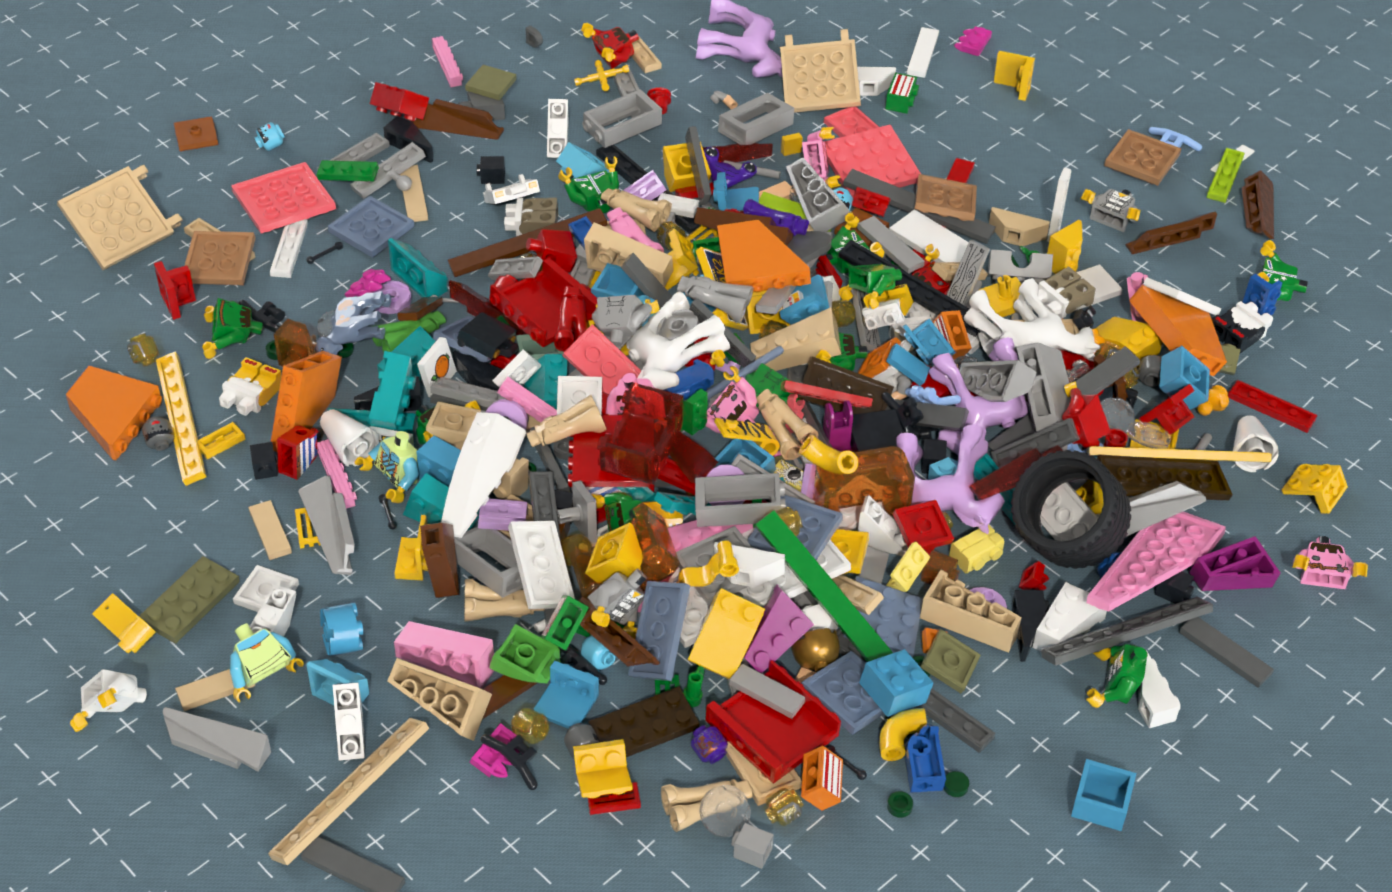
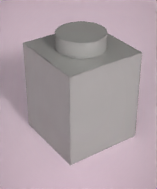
M745 823L741 832L736 831L732 839L731 846H734V858L762 869L772 851L774 834Z

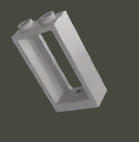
M640 89L584 112L582 125L584 130L592 135L596 142H599L606 148L661 125L662 108ZM635 113H641V115L629 119L620 124H617L613 127H610L608 129L604 128V126H607L611 123L631 116Z
M766 93L719 115L718 132L743 147H747L793 125L795 108ZM764 112H768V114H766V115H764V116H762V117H759V118H757V119H755V120H753V121H751V122H749V123H746V124L743 123V122H746V121H748V120H750V119H752V118H754V117H756V116H758V115H760V114H762V113H764Z
M779 473L695 478L697 527L756 524L773 510L782 519L781 513L786 512L785 498L781 499V496H785L784 482L780 483ZM771 500V503L706 506L709 502Z
M478 527L466 531L462 538L454 537L457 564L502 598L523 589L510 539L497 530L481 529ZM484 551L508 569L500 572L476 553Z

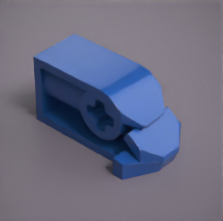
M698 359L694 360L693 366L675 372L679 377V385L661 390L660 392L672 399L687 400L700 389L707 391L714 384L715 372L709 364Z
M926 724L919 733L916 732L908 741L905 762L910 793L943 791L946 776L938 726Z

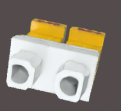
M907 284L895 286L894 289L884 290L881 296L876 297L879 303L876 309L867 308L866 306L863 308L862 313L867 329L872 330L904 322V316L907 315L913 304Z
M245 357L241 362L242 367L237 373L222 384L223 393L219 397L220 405L227 409L235 404L237 411L247 416L251 411L258 413L261 410V406H264L279 391L282 375L279 369L265 364L262 366V363Z

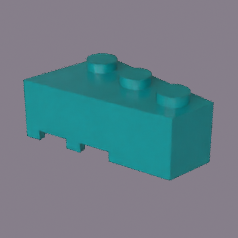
M419 326L392 352L411 356L413 376H419V380H422L417 363L436 341ZM385 359L377 364L378 375L380 371L384 372Z
M384 351L385 369L384 372H379L378 378L381 379L378 391H375L369 424L374 427L398 431V428L403 426L405 417L403 411L404 408L409 406L410 389L413 390L415 387L416 377L413 376L411 356Z
M426 473L412 490L403 515L418 522L421 520V515H426L427 524L441 523L449 487ZM480 508L476 512L478 516L468 530L475 528L478 524Z

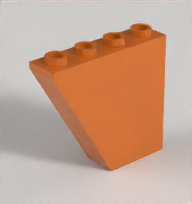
M759 220L717 226L726 283L753 286V292H761L773 287L782 289L790 285L802 286L811 284L809 266Z
M1141 285L1130 298L1131 304L1170 351L1183 346L1210 369L1211 376H1215L1227 363L1208 312L1144 285Z
M321 351L283 366L271 436L274 451L277 452V438L296 425L311 429L333 401L342 357Z
M88 366L66 393L72 413L113 460H117L126 451L129 443L138 435L141 427L150 418L154 410L160 406L162 401L157 385L93 366Z

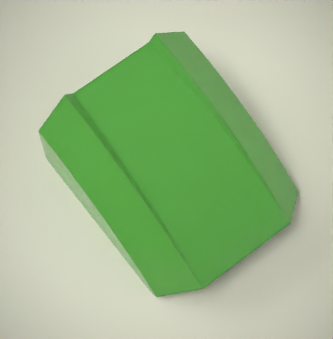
M515 624L503 645L493 655L489 668L514 679L535 683H548L551 665L554 661L560 662V649L556 645Z

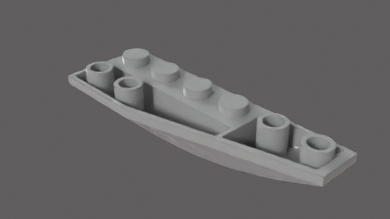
M1041 343L1018 346V360L1037 372L1033 386L1026 393L1036 433L1063 421L1062 415L1068 409L1070 397L1067 396L1064 385L1069 384L1060 350ZM1066 445V446H1064V447H1062V448H1059V449H1057V450H1055V451H1052V452H1050V453L1053 454V453H1056V451H1060V450H1061V451H1065V450H1067L1068 445Z

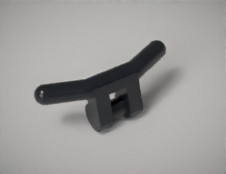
M245 300L239 301V305L251 309V318L262 322V326L275 334L282 332V328L276 324L284 319L285 312L279 308L276 309L272 302L264 303L262 308L256 311Z
M884 392L882 399L892 410H896L904 433L913 434L912 427L924 418L921 410H918L916 407V400L913 397L908 398L900 406L888 392Z
M569 645L567 650L560 649L565 654L560 658V663L568 665L573 663L575 665L573 668L582 672L586 671L599 678L600 685L607 683V677Z
M487 734L482 735L481 742L500 752L519 771L527 787L530 790H535L538 785L526 763L533 759L537 751L533 747L529 748L524 743L525 739L520 734L507 745Z

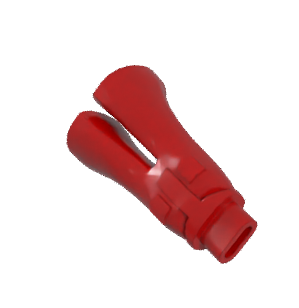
M570 286L565 287L561 298L560 321L554 338L555 348L563 352L588 329L584 296L581 294L580 288ZM572 323L574 324V337L572 333Z

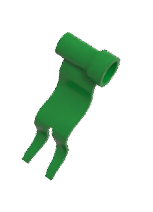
M695 664L698 667L696 672L689 674L687 687L683 691L690 707L699 706L703 696L701 688L706 669Z

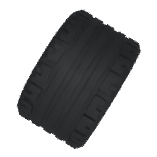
M1070 450L1056 451V453H1049L1047 456L1040 457L1036 462L1034 461L1019 477L1020 479L1016 483V488L1012 494L1013 499H1011L1013 522L1016 524L1015 527L1021 537L1051 563L1073 569L1094 566L1098 562L1101 563L1104 559L1109 558L1113 552L1118 550L1119 545H1122L1124 542L1123 539L1128 534L1127 530L1130 528L1132 517L1130 514L1129 497L1122 484L1095 457L1076 450L1073 452ZM1086 479L1099 483L1103 492V507L1094 526L1082 536L1072 540L1056 541L1046 538L1041 528L1040 516L1042 507L1051 492L1061 484L1071 480Z

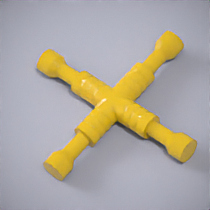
M596 60L595 67L597 68V73L574 80L576 86L589 81L590 83L599 80L602 84V90L608 91L607 78L616 76L618 73H627L629 68L628 65H624L619 69L613 68L604 71L602 62Z

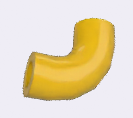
M814 435L809 436L799 449V454L807 460L834 474H850L858 466L857 456L853 452L836 450L823 443Z
M924 708L898 712L886 721L880 731L879 738L880 753L884 760L896 761L905 756V737L916 732L919 733L923 726L927 724Z

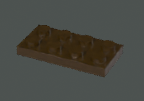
M813 356L802 384L873 399L872 406L864 409L852 406L853 415L886 411L887 404L882 399V394L888 392L891 395L894 386ZM798 395V399L825 408L826 403H831L834 412H843V404Z
M680 687L588 721L589 725L595 730L600 742L623 739L626 757L691 733L700 727Z

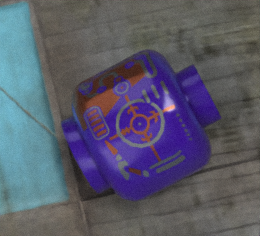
M703 725L693 732L694 738L691 741V748L702 762L714 764L727 754L728 743L717 727H706Z

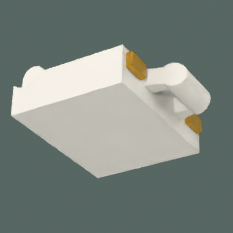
M521 174L518 175L520 183L492 190L490 183L485 184L486 191L483 193L485 203L497 204L540 192L537 179L525 180L524 175Z

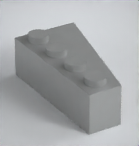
M804 158L786 166L807 220L815 231H828L845 222V216L850 211Z

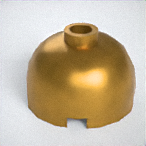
M830 628L806 632L804 639L797 640L791 646L796 662L801 667L815 670V672L833 663L838 658L840 651L837 632L834 630L831 633Z

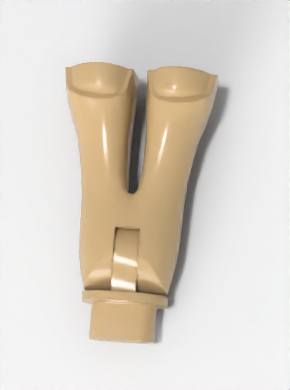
M608 188L601 195V199L606 201L608 206L613 209L620 207L623 212H627L629 216L654 232L659 229L660 224L663 225L668 220L672 208V203L665 199L659 201L646 200L623 190L620 192L619 189L612 190Z
M769 389L764 390L757 397L758 408L780 444L782 457L785 460H794L800 457L799 449L801 445L789 432L785 424L792 429L801 444L811 435L818 438L816 429L800 419L777 394H772Z
M589 395L565 412L545 418L538 425L534 426L535 430L527 432L526 435L532 447L539 444L545 446V444H552L571 435L583 432L601 433L606 430V427L592 396Z
M473 579L465 580L464 622L495 616L521 617L529 614L532 615L534 611H544V609H528L524 590L520 589L502 598L489 587L481 585Z
M733 779L731 781H721L691 788H681L671 784L661 787L663 808L666 815H670V824L675 832L681 831L710 815L728 812L737 805L743 804V800L753 797L751 788L746 780L737 782Z

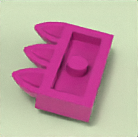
M976 26L974 29H966L963 31L964 36L959 37L960 42L954 44V46L959 51L979 56L990 40L992 31Z
M369 269L362 274L363 276L350 286L345 296L359 297L365 293H373L382 289L381 283L391 280V277L385 274L384 270Z
M500 723L490 736L507 745L517 735ZM484 744L469 762L489 778L491 775L506 778L508 775L503 764L512 765L500 752Z

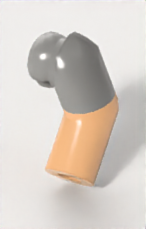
M714 91V94L710 96V99L715 104H718L721 100L730 109L738 106V103L730 95L721 91Z
M900 375L897 378V391L893 392L891 396L894 399L903 400L907 397L905 390L911 387V380L905 375Z

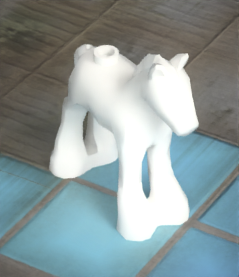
M1033 278L1025 280L1019 287L1018 292L1020 295L1013 305L1014 310L1026 322L1004 319L996 314L990 306L985 290H979L971 296L969 301L971 308L966 312L964 321L971 327L986 333L995 341L1007 337L1013 338L1016 353L1018 346L1041 343L1058 350L1082 355L1087 360L1094 361V352L1100 349V346L1095 343L1094 334L1090 327L1082 328L1076 335L1066 331L1060 316L1044 306L1039 300V285ZM987 317H988L991 321H993L997 326H995L994 324H992V323L987 319Z
M681 291L675 293L626 343L631 359L634 362L640 360L646 364L637 379H649L658 391L679 385V377L674 372H677L691 359L701 354L713 353L716 350L725 352L730 349V344L724 335V324L716 315L711 316L706 321L671 341L658 334V324L664 317L668 319L672 316L671 313L677 310H689V302ZM702 337H708L707 339L685 349L689 344L693 343L697 339H700Z

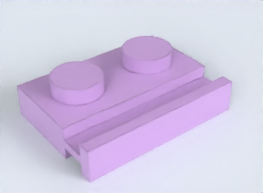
M652 170L623 191L646 200H653L666 191V188Z
M489 499L485 506L482 505L480 507L478 528L509 531L508 526L510 522L526 521L527 502Z

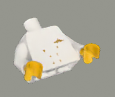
M102 669L81 687L82 709L81 712L73 717L70 725L75 732H78L88 725L85 718H91L96 712H122L134 702L143 703L146 699V689L137 687L135 675Z

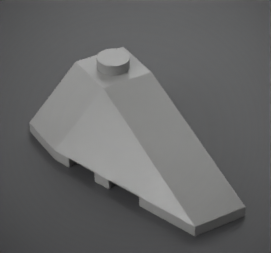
M1019 360L962 363L959 369L967 389L990 402H1007L1028 393L1033 386L1037 373Z

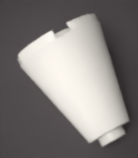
M335 409L326 411L321 416L320 426L342 463L348 467L351 464L359 466L355 465V460L358 457L367 458L374 445L379 443V436L373 429Z
M1245 416L1241 418L1237 425L1233 451L1270 453L1272 456L1271 462L1235 463L1242 470L1248 472L1270 468L1278 458V445L1256 417Z

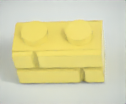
M989 524L988 534L978 528L951 544L950 559L956 565L958 564L965 574L972 570H980L986 562L990 560L995 561L1003 554L1005 541L998 533H995V530Z

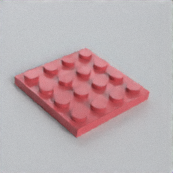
M891 125L824 141L829 165L835 175L840 176L838 178L844 189L850 192L853 198L856 191L843 186L844 179L852 169L899 188L916 184L918 176L921 174Z
M306 162L231 185L232 192L260 233L270 232L273 229L336 209L334 200Z

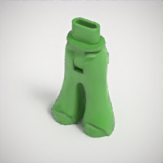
M437 310L433 313H428L417 321H397L376 325L379 328H385L384 339L372 337V340L376 346H382L383 352H392L419 326L428 334H431L439 329V325L446 323V319Z

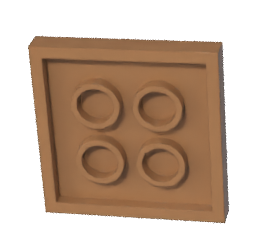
M1128 129L1106 158L1104 166L1158 186L1180 156L1182 148Z
M919 174L915 209L923 213H936L943 217H956L962 221H974L977 186Z
M194 231L185 265L190 269L192 283L244 285L256 238L254 232Z

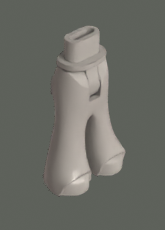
M682 276L677 287L678 291L685 292V296H689L694 300L697 298L702 303L722 310L738 323L742 322L746 306L751 301L754 289L753 286L722 283L705 276H692L691 278Z

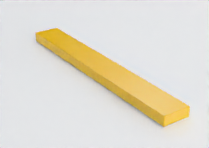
M175 351L156 359L169 422L174 433L173 441L182 481L187 486L207 476L179 356Z
M1096 446L1087 448L1089 456L1112 455L1261 463L1271 462L1272 456L1270 453Z

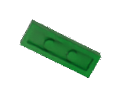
M322 160L316 175L318 180L374 182L379 165L377 162Z

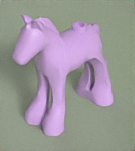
M711 0L709 24L733 22L741 25L745 31L743 36L739 37L701 28L697 42L696 59L703 60L714 55H724L746 63L759 61L752 68L753 77H767L777 74L783 78L781 57L767 45L769 40L773 41L776 30H772L774 26L772 20L753 13L748 8L737 5L730 0ZM713 43H723V44L731 45L732 47H730V46H724V45H717V44H713Z
M1003 338L994 343L993 351L989 354L992 361L1018 360V355L1014 350L1013 338ZM941 354L932 360L934 366L929 369L931 378L946 385L952 396L959 395L961 397V402L955 405L956 407L969 410L965 426L973 424L980 426L983 429L982 439L985 440L986 428L1001 424L1003 428H1009L1015 424L1016 419L1024 417L1028 413L1029 407L1025 400V394L1007 402H990L981 396L974 397L967 389L951 354ZM943 429L939 432L938 440L947 441V448L958 455L962 431Z
M975 424L964 426L956 473L944 475L933 480H923L915 474V467L923 456V450L918 445V438L912 433L899 434L896 437V444L898 448L897 458L900 465V477L905 480V486L900 490L903 494V506L907 507L936 500L941 511L954 510L957 517L965 525L978 527L982 532L988 534V524L997 515L1005 501L1000 493H993L979 501L975 500L974 466L988 452L989 446L988 442L982 439L983 429Z

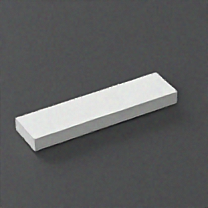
M921 28L908 66V75L925 78L939 36V30Z
M1068 168L1063 169L1058 181L1047 242L1050 241V236L1060 231L1071 176V169Z
M307 219L284 227L270 269V276L291 278L307 229Z

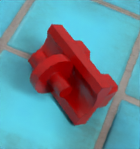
M857 187L852 207L884 218L891 199Z

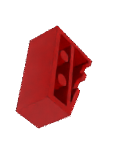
M375 82L369 104L377 106V111L387 113L390 110L391 115L401 117V114H404L405 119L415 121V118L424 119L429 97L406 89H399Z

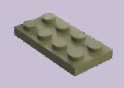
M202 556L139 617L156 633L176 644L240 582L239 576Z

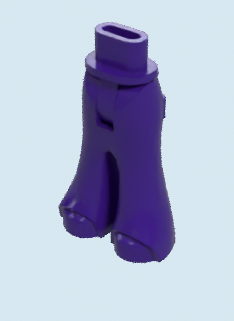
M748 199L743 207V214L771 217L776 226L789 228L794 234L793 236L797 234L805 235L807 232L809 221L802 219L801 216L767 208L753 199Z

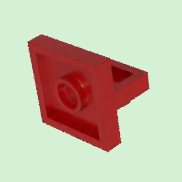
M162 261L154 263L160 295L172 319L181 318L179 306L196 301L190 269L185 265L166 271Z
M1188 384L1140 417V421L1143 425H1146L1157 418L1161 427L1166 430L1168 435L1173 434L1195 417L1183 401L1184 398L1195 390Z
M936 500L895 509L893 512V516L908 548L913 542H917L931 556L935 547L951 544L954 540Z

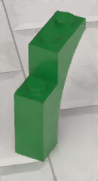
M700 389L687 400H676L664 396L667 412L665 418L670 421V428L666 432L672 433V438L683 430L693 436L697 431L702 430L706 426L708 393ZM654 419V425L659 421L658 419ZM661 425V431H662V432H664V427H663V425Z

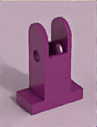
M845 400L843 412L834 413L831 403H826L823 430L829 442L836 450L853 452L850 445L853 423V410L850 401Z

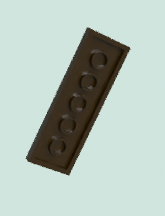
M1098 455L1097 460L1122 484L1127 492V496H1137L1176 481L1196 491H1200L1206 497V500L1229 501L1233 495L1218 461Z

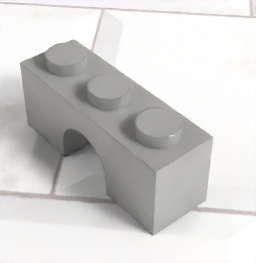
M991 250L989 252L987 277H992V280L997 281L998 277L1001 276L1003 281V275H1008L1011 278L1017 277L1020 282L1033 278L1039 284L1041 281L1051 277L1053 254L1032 253L1029 266L1018 268L1012 263V251Z

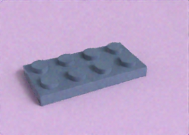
M647 581L635 640L648 650L660 664L653 665L648 663L630 666L628 676L672 681L690 585L685 583Z

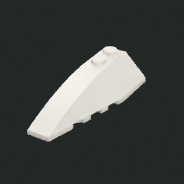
M477 412L456 463L441 523L453 525L454 537H463L478 516L476 513L482 505H486L491 491L494 488H498L501 484V477L505 472L508 473L511 470L525 437V429L498 413Z

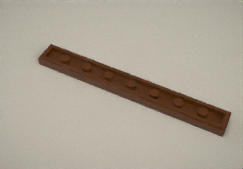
M599 208L448 259V264L454 277H458L493 265L497 259H510L531 252L526 249L528 238L537 239L540 231L543 229L571 232L568 224L587 216L592 224L595 222L602 226L608 225L607 220Z

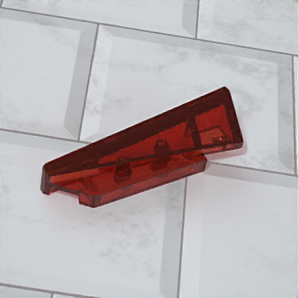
M737 143L726 146H714V148L719 152L718 162L721 163L724 160L742 162L772 156L773 144L753 143L751 145H740Z
M449 281L450 298L465 305L468 313L477 316L483 312L493 318L502 315L508 324L517 330L516 335L527 334L510 318H507L496 306H493L489 299L479 295L463 283Z
M671 425L666 432H664V427L662 426L661 431L655 434L657 440L691 483H695V478L706 477L708 472L718 464V461L706 449Z
M1056 445L1040 454L1034 448L970 485L969 488L980 500L1015 488L1021 474L1034 461L1036 462L1040 457L1047 456L1049 453L1053 454L1056 451L1063 450L1059 445Z

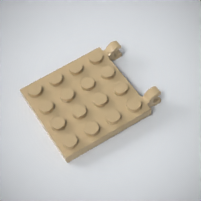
M848 29L840 30L841 41L793 45L792 35H785L786 46L780 47L785 103L795 108L794 113L861 106L855 40H849Z
M145 165L133 171L129 166L57 202L58 207L102 270L173 235V229L181 225L182 218L178 213L168 219L164 218L139 182V180L147 177L146 173H148Z

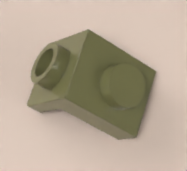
M1223 344L1221 347L1227 363L1218 372L1235 375L1241 349H1236V346L1231 344Z

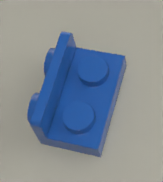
M1254 274L1249 279L1242 302L1244 304L1249 302L1256 304L1258 307L1257 313L1260 315L1264 313L1272 315L1276 310V301L1281 295L1282 282L1278 280L1274 284H1270L1257 274Z

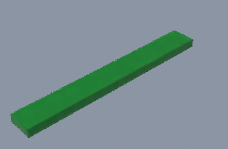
M774 510L755 524L756 529L775 552L785 554V564L867 662L893 653Z

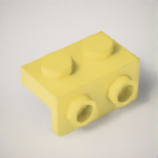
M913 542L892 571L891 579L886 586L903 592L909 590L930 559V556L917 542Z

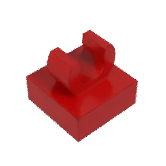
M1037 561L1025 569L1019 588L1022 590L1034 588V590L1044 591L1047 587L1043 584L1049 580V577L1044 574L1045 565Z

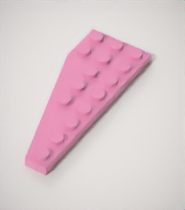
M1181 512L1140 530L1088 594L1086 603L1108 612L1192 566L1198 557L1211 553L1225 534L1226 526Z

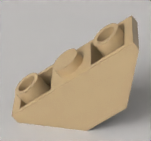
M992 207L989 224L996 226L995 233L1003 242L1025 246L1047 239L1050 221Z

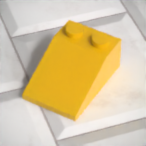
M1112 317L1095 328L1098 329L1099 335L1106 341L1102 350L1107 354L1110 349L1121 350L1125 346L1140 361L1145 356L1160 354L1163 342L1147 323Z
M721 588L712 600L687 660L730 679L737 671L765 609Z

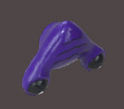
M707 147L704 150L713 183L717 180V173L725 172L727 189L739 182L752 178L757 173V167L754 163L745 162L737 170L731 164L718 162L719 152L716 148Z

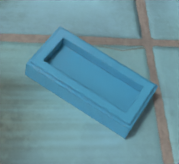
M897 343L892 346L886 360L887 363L919 386L925 383L930 367Z

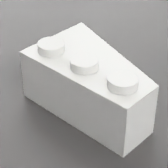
M1065 582L1037 628L1032 648L1041 651L1044 648L1079 637L1083 633L1086 634L1097 622L1101 623L1105 619L1107 611L1087 604L1089 592Z

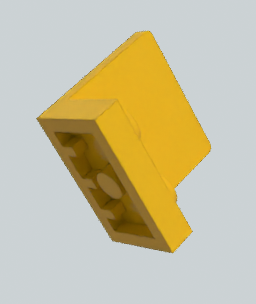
M999 51L997 54L994 83L1016 87V91L1019 92L1018 100L1026 101L1031 88L1035 58Z
M676 229L668 233L671 240L670 246L673 249L668 253V255L672 256L673 272L665 285L666 290L675 286L682 276L686 277L698 268L690 242Z
M1302 464L1298 466L1282 488V493L1287 495H1315V501L1319 506L1320 512L1329 514L1348 486L1340 465Z
M421 515L420 526L429 525L427 524L426 515ZM420 526L417 538L401 537L395 567V579L423 580L425 571H428L422 550Z
M623 739L573 746L575 771L581 797L597 798L600 795L611 793L623 794L626 791L632 790Z

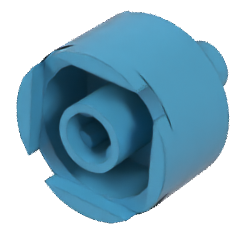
M355 602L320 609L321 627L323 626L324 632L322 638L329 656L363 650L362 639L359 636L363 635V626L361 620H356L358 612Z

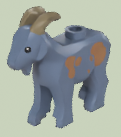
M380 291L365 293L359 297H346L341 300L336 306L334 316L331 317L333 327L329 335L318 338L317 342L314 334L310 336L309 344L314 349V353L325 351L337 355L338 351L343 349L342 344L354 343L372 337L384 339L386 331L384 327L365 326L375 324L381 318L379 311H373L382 306L390 307L391 296L389 294L384 295Z

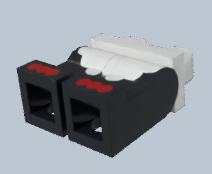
M1240 301L1221 316L1217 314L1212 317V322L1219 341L1222 343L1225 341L1224 344L1236 346L1233 341L1238 340L1239 343L1236 349H1241L1240 353H1242L1259 339L1266 336L1267 329L1272 325L1273 317L1268 313L1258 314V307L1253 302L1244 304ZM1223 329L1222 334L1218 333L1217 330Z

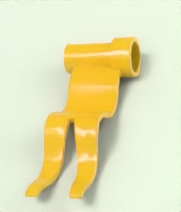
M719 542L717 545L718 553L713 555L705 566L682 569L679 572L676 583H685L690 585V587H704L711 584L719 573L725 577L736 575L739 571L737 559L734 558L731 542Z

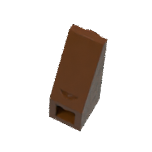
M436 523L420 526L422 550L435 597L442 598L460 595L453 525Z

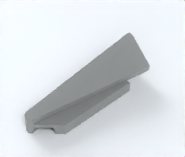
M324 476L300 488L298 492L332 573L351 575L352 568L349 554L354 553L355 544L343 494H332L330 476Z
M1179 481L1131 497L1129 500L1132 517L1130 528L1127 530V536L1206 501V497L1200 491L1189 488Z
M167 707L162 711L171 742L180 748L236 769L243 763L258 772L271 754L270 743L266 734Z

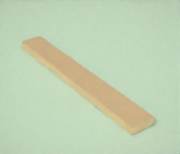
M409 718L268 853L271 859L288 866L429 729L427 723Z

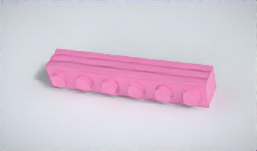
M443 36L432 38V47L450 87L461 86L463 76L460 73L459 67H457L450 47H448L447 40H444Z
M509 377L506 378L497 392L507 400L517 402L524 408L527 414L539 422H542L547 417L557 415L556 409Z
M329 439L317 442V453L327 476H330L334 493L343 494L346 509L356 506V494L351 491L353 490L351 482L347 481L348 475L346 472H343L344 466L342 463H339L340 458L337 453L335 454L336 451Z

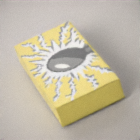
M781 459L776 464V471L774 473H779V478L783 477L785 483L801 492L804 471Z

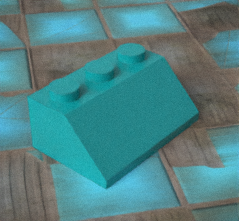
M393 238L388 239L391 271L421 297H431L432 295L439 297L448 292V278L443 271L436 268L431 261H428L419 250H415L410 244Z
M545 354L537 360L541 367L524 384V388L557 410L558 376H568V360L562 356L563 354Z

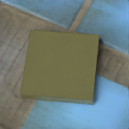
M482 65L467 82L465 90L500 100L517 80V77L514 73Z
M940 629L936 633L920 667L961 694L965 690L981 655Z

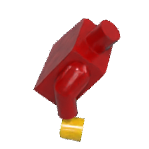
M1076 381L1064 385L1065 392L1068 397H1071L1068 409L1062 415V420L1072 418L1080 440L1073 442V444H1080L1086 448L1090 446L1098 447L1100 445L1098 439L1111 432L1098 394L1082 395L1080 389L1077 388Z

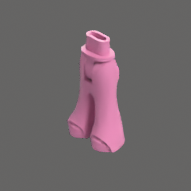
M620 207L607 213V217L610 220L609 225L613 231L664 253L663 247L648 238L628 213L623 212Z

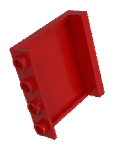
M551 258L543 260L542 271L538 272L535 278H525L502 290H499L494 284L490 285L489 299L491 304L503 312L521 330L529 334L531 339L536 341L541 347L554 342L559 326L561 298L565 287L570 286L581 289L586 306L587 323L593 320L592 314L596 310L597 297ZM572 323V333H573V332H574V324Z
M601 415L606 427L605 431L601 433L583 432L570 436L573 437V440H569V454H573V457H568V470H572V474H568L569 487H572V482L582 481L585 487H648L654 492V415Z
M771 660L769 671L764 675L806 697L805 703L793 719L739 691L721 705L715 701L708 704L705 721L711 726L717 727L724 738L774 784L803 763L804 754L821 746H826L839 736L841 720H839V717L834 712H830L817 697L812 696L799 681L794 680L785 668Z

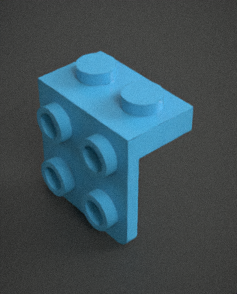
M725 172L717 173V180L714 181V202H718L719 210L724 211L725 209L735 208L740 211L743 210L744 204L748 199H753L759 203V188L749 187L727 190Z
M818 274L811 278V284L797 286L792 294L799 290L803 293V299L781 310L780 315L783 320L792 325L830 308L823 277Z
M930 319L914 331H911L906 324L903 326L906 331L903 335L914 349L918 348L916 352L927 365L931 363L934 366L932 360L938 355L945 353L954 355L956 353Z
M554 661L550 667L551 683L534 707V714L569 729L574 724L584 721L599 696V678L591 673L577 670L568 664Z

